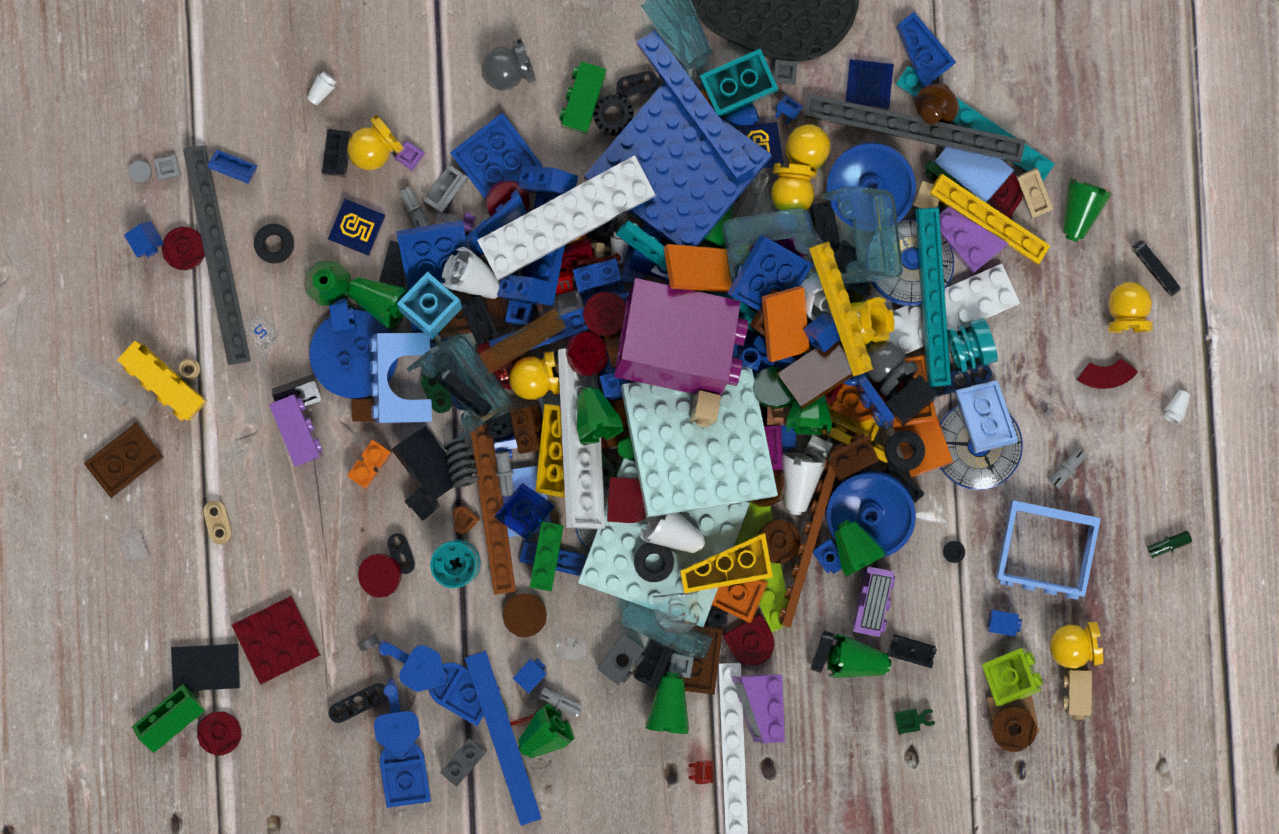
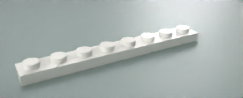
M718 663L725 834H748L743 706L739 701L738 691L731 676H741V663Z

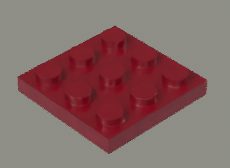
M289 596L231 625L260 685L321 656L293 596Z

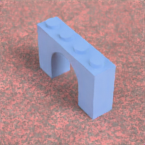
M425 333L373 334V339H370L369 342L370 352H373L370 372L374 374V383H371V396H374V405L371 407L372 419H375V423L432 422L431 399H402L391 391L387 381L389 367L397 358L402 356L430 355V338Z

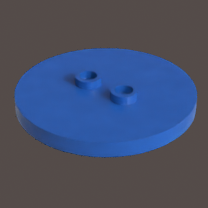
M354 310L355 321H352V324L357 326V331L335 334L332 330L331 317H329L316 330L310 345V364L317 380L330 392L351 399L364 398L371 395V383H374V374L370 372L373 352H370L369 342L370 339H373V334L393 333L391 329L384 327L368 312ZM398 358L389 367L387 373L388 382L395 373Z

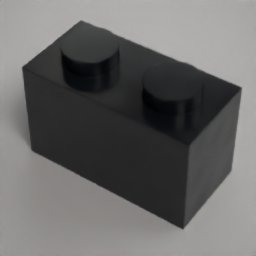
M921 375L916 378L910 377L903 384L904 388L900 392L895 390L886 398L888 401L886 406L902 427L937 398L938 394Z

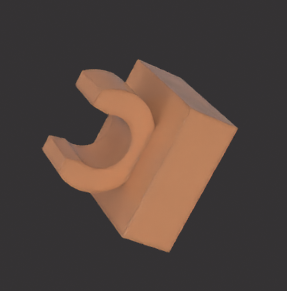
M790 404L780 409L767 407V425H786Z

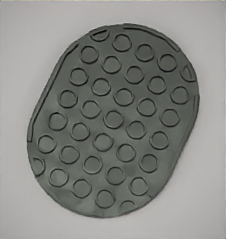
M690 0L701 22L719 37L750 51L761 49L764 57L772 60L796 62L816 59L834 49L851 29L859 5V0Z

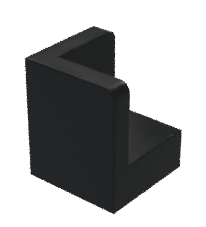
M420 488L404 501L422 521L440 507L435 501L430 503Z

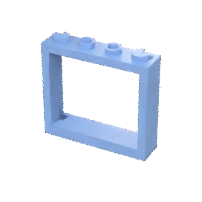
M1011 500L995 579H1000V584L1012 587L1013 583L1022 584V589L1035 591V587L1044 588L1043 593L1057 595V591L1066 593V598L1078 600L1079 596L1085 597L1101 518ZM1016 511L1089 525L1077 588L1004 574Z

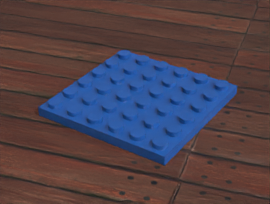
M663 82L584 175V179L588 181L635 155L656 196L629 210V212L672 244L698 247L769 162L772 154L720 118L755 166V170L736 181Z

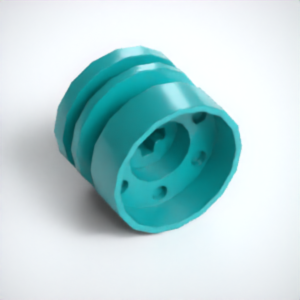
M985 318L969 322L970 333H967L962 325L958 326L959 336L954 328L947 329L950 354L961 373L967 371L966 361L971 370L976 368L975 358H978L983 366L998 362L995 342Z
M459 539L448 541L438 547L433 553L430 562L431 573L435 580L448 588L465 586L476 578L481 567L480 554L475 546ZM460 558L459 562L462 566L455 568L452 560Z

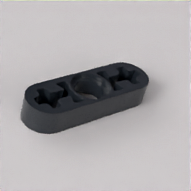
M1142 240L1131 247L1136 256L1167 294L1173 297L1181 290L1176 280Z
M442 367L434 376L435 380L476 415L484 418L492 409L491 405L450 370Z
M375 683L333 704L329 708V718L335 723H342L384 702L388 696L383 693L382 699L378 696L372 698L371 700L374 703L370 705L369 698L364 692L368 691V694L371 695L376 691L375 687L384 689L386 685L384 683ZM357 696L365 700V706L362 709H356L353 706V699ZM348 701L349 708L354 713L350 715L348 710L342 714L343 718L335 717L333 715L336 711L335 707L338 706L339 709L347 706L344 702Z

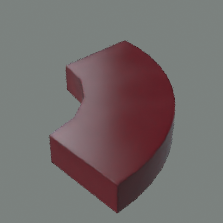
M591 239L574 243L564 249L560 272L569 270L570 277L574 278V269H577L585 262L594 260Z
M1122 358L1107 367L1097 366L1089 362L1076 381L1095 389H1110L1127 383L1136 376L1138 371Z

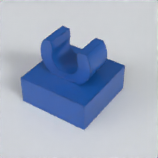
M785 94L776 107L778 111L775 117L778 118L781 113H784L788 117L785 124H789L792 119H796L804 106Z
M511 433L502 438L494 439L495 452L509 451V457L513 458L512 449L517 448L515 434Z

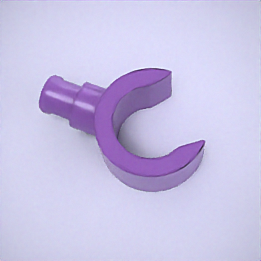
M465 213L463 220L466 236L470 234L476 220V216Z

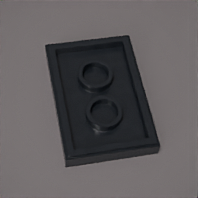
M426 426L391 449L430 503L454 488V483L451 481L452 475L449 473L450 466L447 464L449 458L446 457V452Z
M239 644L171 647L173 692L182 684L190 691L241 688Z

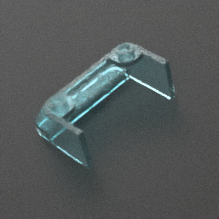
M844 186L821 195L822 199L838 201L841 215L846 219L853 220L857 261L850 262L846 267V273L841 274L843 283L858 284L899 277L903 272L893 195L887 190Z
M803 208L731 218L726 220L722 226L731 284H733L736 278L734 265L745 263L750 254L749 245L755 244L760 235L772 241L793 238L796 250L803 254H809V248L817 246L810 213ZM812 259L814 273L818 275L814 261Z
M458 334L433 347L407 368L408 372H411L421 367L423 373L431 378H434L442 367L446 368L491 405L492 409L484 417H480L458 400L465 410L461 414V423L466 429L457 437L459 441L480 429L511 405V398L463 335Z

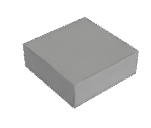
M176 154L154 159L159 181L181 177Z
M672 652L669 672L679 673L680 677L691 678L695 656Z

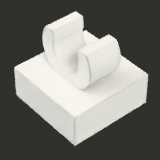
M812 435L804 452L813 457L819 456L826 459L833 445L830 443L831 437L828 436L825 441L819 438L820 435Z

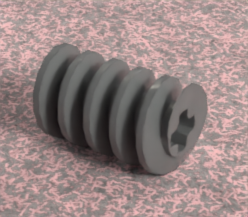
M456 438L444 443V449L447 450L445 455L449 458L447 464L450 466L449 473L452 475L453 487L462 488L479 481V476H472L478 469L470 467L476 463L475 460L469 459V457L474 455V452L467 451V449L472 447V444L465 443L464 438Z

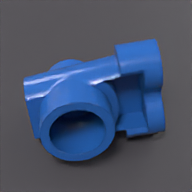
M734 344L732 358L741 359L742 366L757 371L763 355L759 354L755 348ZM750 356L753 358L754 362L749 363L745 360V358Z

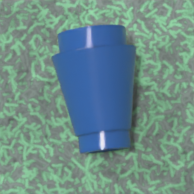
M754 104L745 105L725 117L726 122L734 128L755 125V122L760 121Z

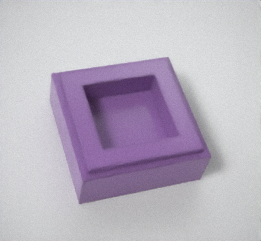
M406 140L403 144L404 150L396 154L394 159L413 171L425 152Z

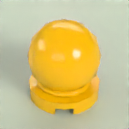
M377 114L370 119L372 122L371 127H363L355 131L348 140V157L352 164L362 170L374 171L384 166L389 160L390 152L395 151L399 154L404 150L403 146L397 141Z
M813 124L795 128L789 135L786 143V156L789 163L811 166V169L820 168L826 162L831 150L830 139L827 133L821 127Z
M781 163L774 164L773 174L779 177L774 182L771 190L774 206L781 212L792 216H799L805 213L812 205L815 196L814 186L810 180L817 177V168L811 169V166L789 164V168L781 167Z
M1125 282L1116 286L1111 292L1108 301L1109 312L1115 319L1113 322L1108 323L1109 332L1122 333V330L1132 328L1133 333L1153 331V321L1146 319L1151 313L1152 308L1151 295L1148 290L1136 282Z
M881 297L867 299L865 302L851 303L865 345L873 341L889 340L890 332L894 331L895 320L892 309H887L884 304L886 300Z
M553 351L544 352L545 358L543 359L536 356H526L512 366L509 374V384L517 396L536 400L543 397L549 390L553 391L554 396L560 394L559 378L555 377L553 369L556 366L555 364H557Z
M1087 622L1085 629L1078 625H1066L1059 628L1052 635L1049 643V651L1055 662L1062 667L1072 669L1082 667L1088 661H1091L1093 666L1103 664V647L1098 648L1097 637H1101L1098 623Z

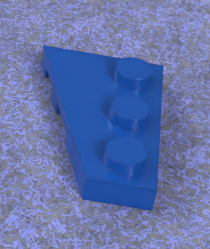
M915 12L896 26L922 88L930 85L956 63Z
M517 191L510 195L512 198L506 204H501L495 209L497 212L491 218L483 220L466 236L469 249L478 257L483 255L484 252L477 240L527 214Z

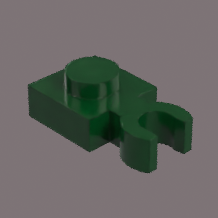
M916 708L894 712L898 734L921 731L920 724L926 726L934 725L935 721H926L925 719L926 714L933 713V710L925 709L921 714H917Z

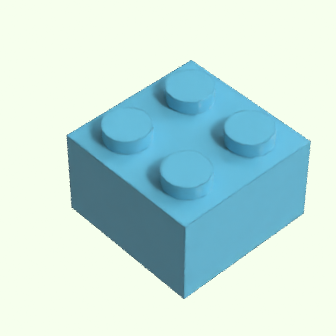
M428 272L397 303L399 312L431 339L462 309L460 299Z

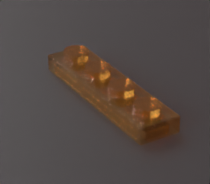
M554 308L479 354V357L489 373L492 374L567 327Z

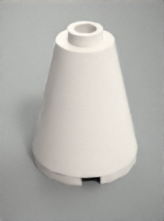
M465 247L458 248L457 251L459 253L456 256L451 255L444 266L442 278L445 279V283L443 285L451 290L496 299L498 297L500 280L496 278L493 270L470 249Z
M809 271L801 284L805 290L807 316L811 320L816 319L821 313L832 317L819 276Z
M785 452L783 454L784 470H782V473L786 479L784 506L789 510L788 513L801 515L802 512L807 511L825 467L826 460L819 456L811 458L806 456L807 453Z
M680 513L645 518L644 521L647 522L646 529L641 528L640 537L645 542L689 553L700 551L705 544L704 534Z

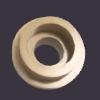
M183 359L178 365V374L185 380H193L200 373V365L194 359ZM188 365L193 367V371L190 374L185 370Z

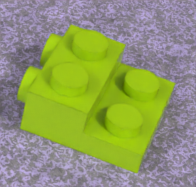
M1020 648L982 664L996 706H1002L1019 698L1024 699L1042 691L1040 685H1043V680L1039 672L1035 673L1033 665L1036 664L1032 652Z

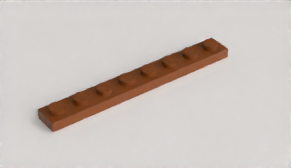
M485 416L484 418L469 419L474 459L476 461L475 466L478 469L476 473L480 478L478 487L493 592L496 595L516 592L503 496L500 491L499 476H496L498 470L494 439L487 437L484 430L486 423L492 420L491 416Z
M828 458L825 459L823 480L819 479L816 492L819 493L817 501L813 500L809 513L813 514L811 522H807L803 534L807 535L805 543H800L797 552L800 560L798 565L794 564L791 572V577L794 580L792 586H788L784 598L788 599L785 608L781 607L778 620H781L780 626L791 628L836 476Z

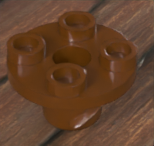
M943 83L923 87L915 99L916 110L927 124H936L938 122L949 124L955 119L960 110L956 96Z

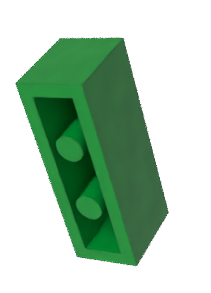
M582 61L580 66H575L572 79H575L573 88H568L565 98L569 102L566 109L562 108L559 117L563 128L588 134L594 115V108L598 102L607 73L605 68Z
M542 521L529 588L552 592L564 525Z
M182 684L131 727L138 740L155 753L193 720L197 719L205 709L199 698Z

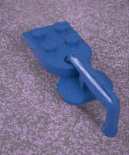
M840 340L839 345H840V347H841V348L843 349V351H844L842 342H841V340ZM866 372L845 381L844 384L856 388L861 396L859 397L860 402L866 409L870 408L873 412L872 418L878 427L883 426L886 430L893 424L894 415L867 378L869 377Z
M381 640L378 643L380 654L384 656L390 655L404 663L399 677L405 686L416 692L428 689L430 696L436 703L478 726L484 715L469 670L466 667L455 662L442 663L440 654L426 645L416 646L409 655L385 640Z
M390 678L387 680L383 692L388 696L391 713L379 715L374 722L376 740L384 746L380 756V767L386 806L390 808L431 802L425 755L421 746L415 742L420 735L419 720L414 712L401 711L397 682L395 679Z

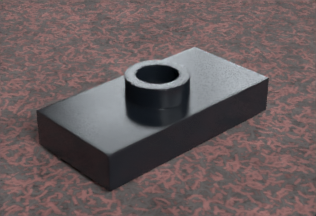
M390 240L379 282L401 287L405 273L399 244Z

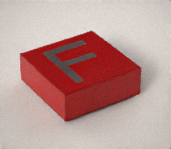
M569 270L560 272L556 295L574 291Z

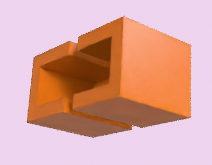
M371 440L361 455L364 460H358L347 477L363 488L368 489L379 473L373 469L375 467L382 469L393 452L377 441Z

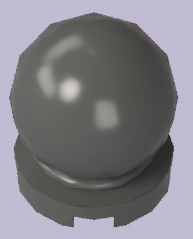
M521 38L513 41L514 47L512 49L504 46L497 47L485 55L481 64V73L486 84L494 89L504 91L516 87L522 78H526L528 83L536 80Z
M893 341L874 342L866 349L873 370L866 373L872 381L882 384L880 391L886 398L895 390L898 391L895 387L900 382H906L918 372V367L913 361L906 363V355L901 347Z

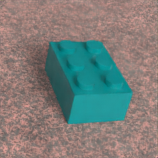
M761 49L699 75L700 83L713 110L720 118L735 112L745 105L753 104L778 92V86Z

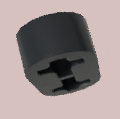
M651 71L624 76L617 82V92L622 97H632L651 92L657 87V76ZM645 76H649V79H654L651 82V87H647L646 84L638 85V82L644 81ZM624 81H627L628 84L636 83V86L631 87L628 93L624 89H620Z
M510 412L486 423L484 430L487 437L498 439L514 432L513 424L508 425V421L512 420ZM502 424V429H499L497 432H492V428H494V425L498 426Z
M396 533L391 535L387 542L391 557L400 564L402 563L400 555L404 554L406 561L410 560L411 564L408 566V570L402 567L401 572L402 574H408L414 570L416 565L409 542L403 534ZM395 537L404 541L401 544L403 551L399 553L397 547L392 546V543L395 542Z
M826 630L823 631L810 670L818 673L822 672L835 636L834 633Z

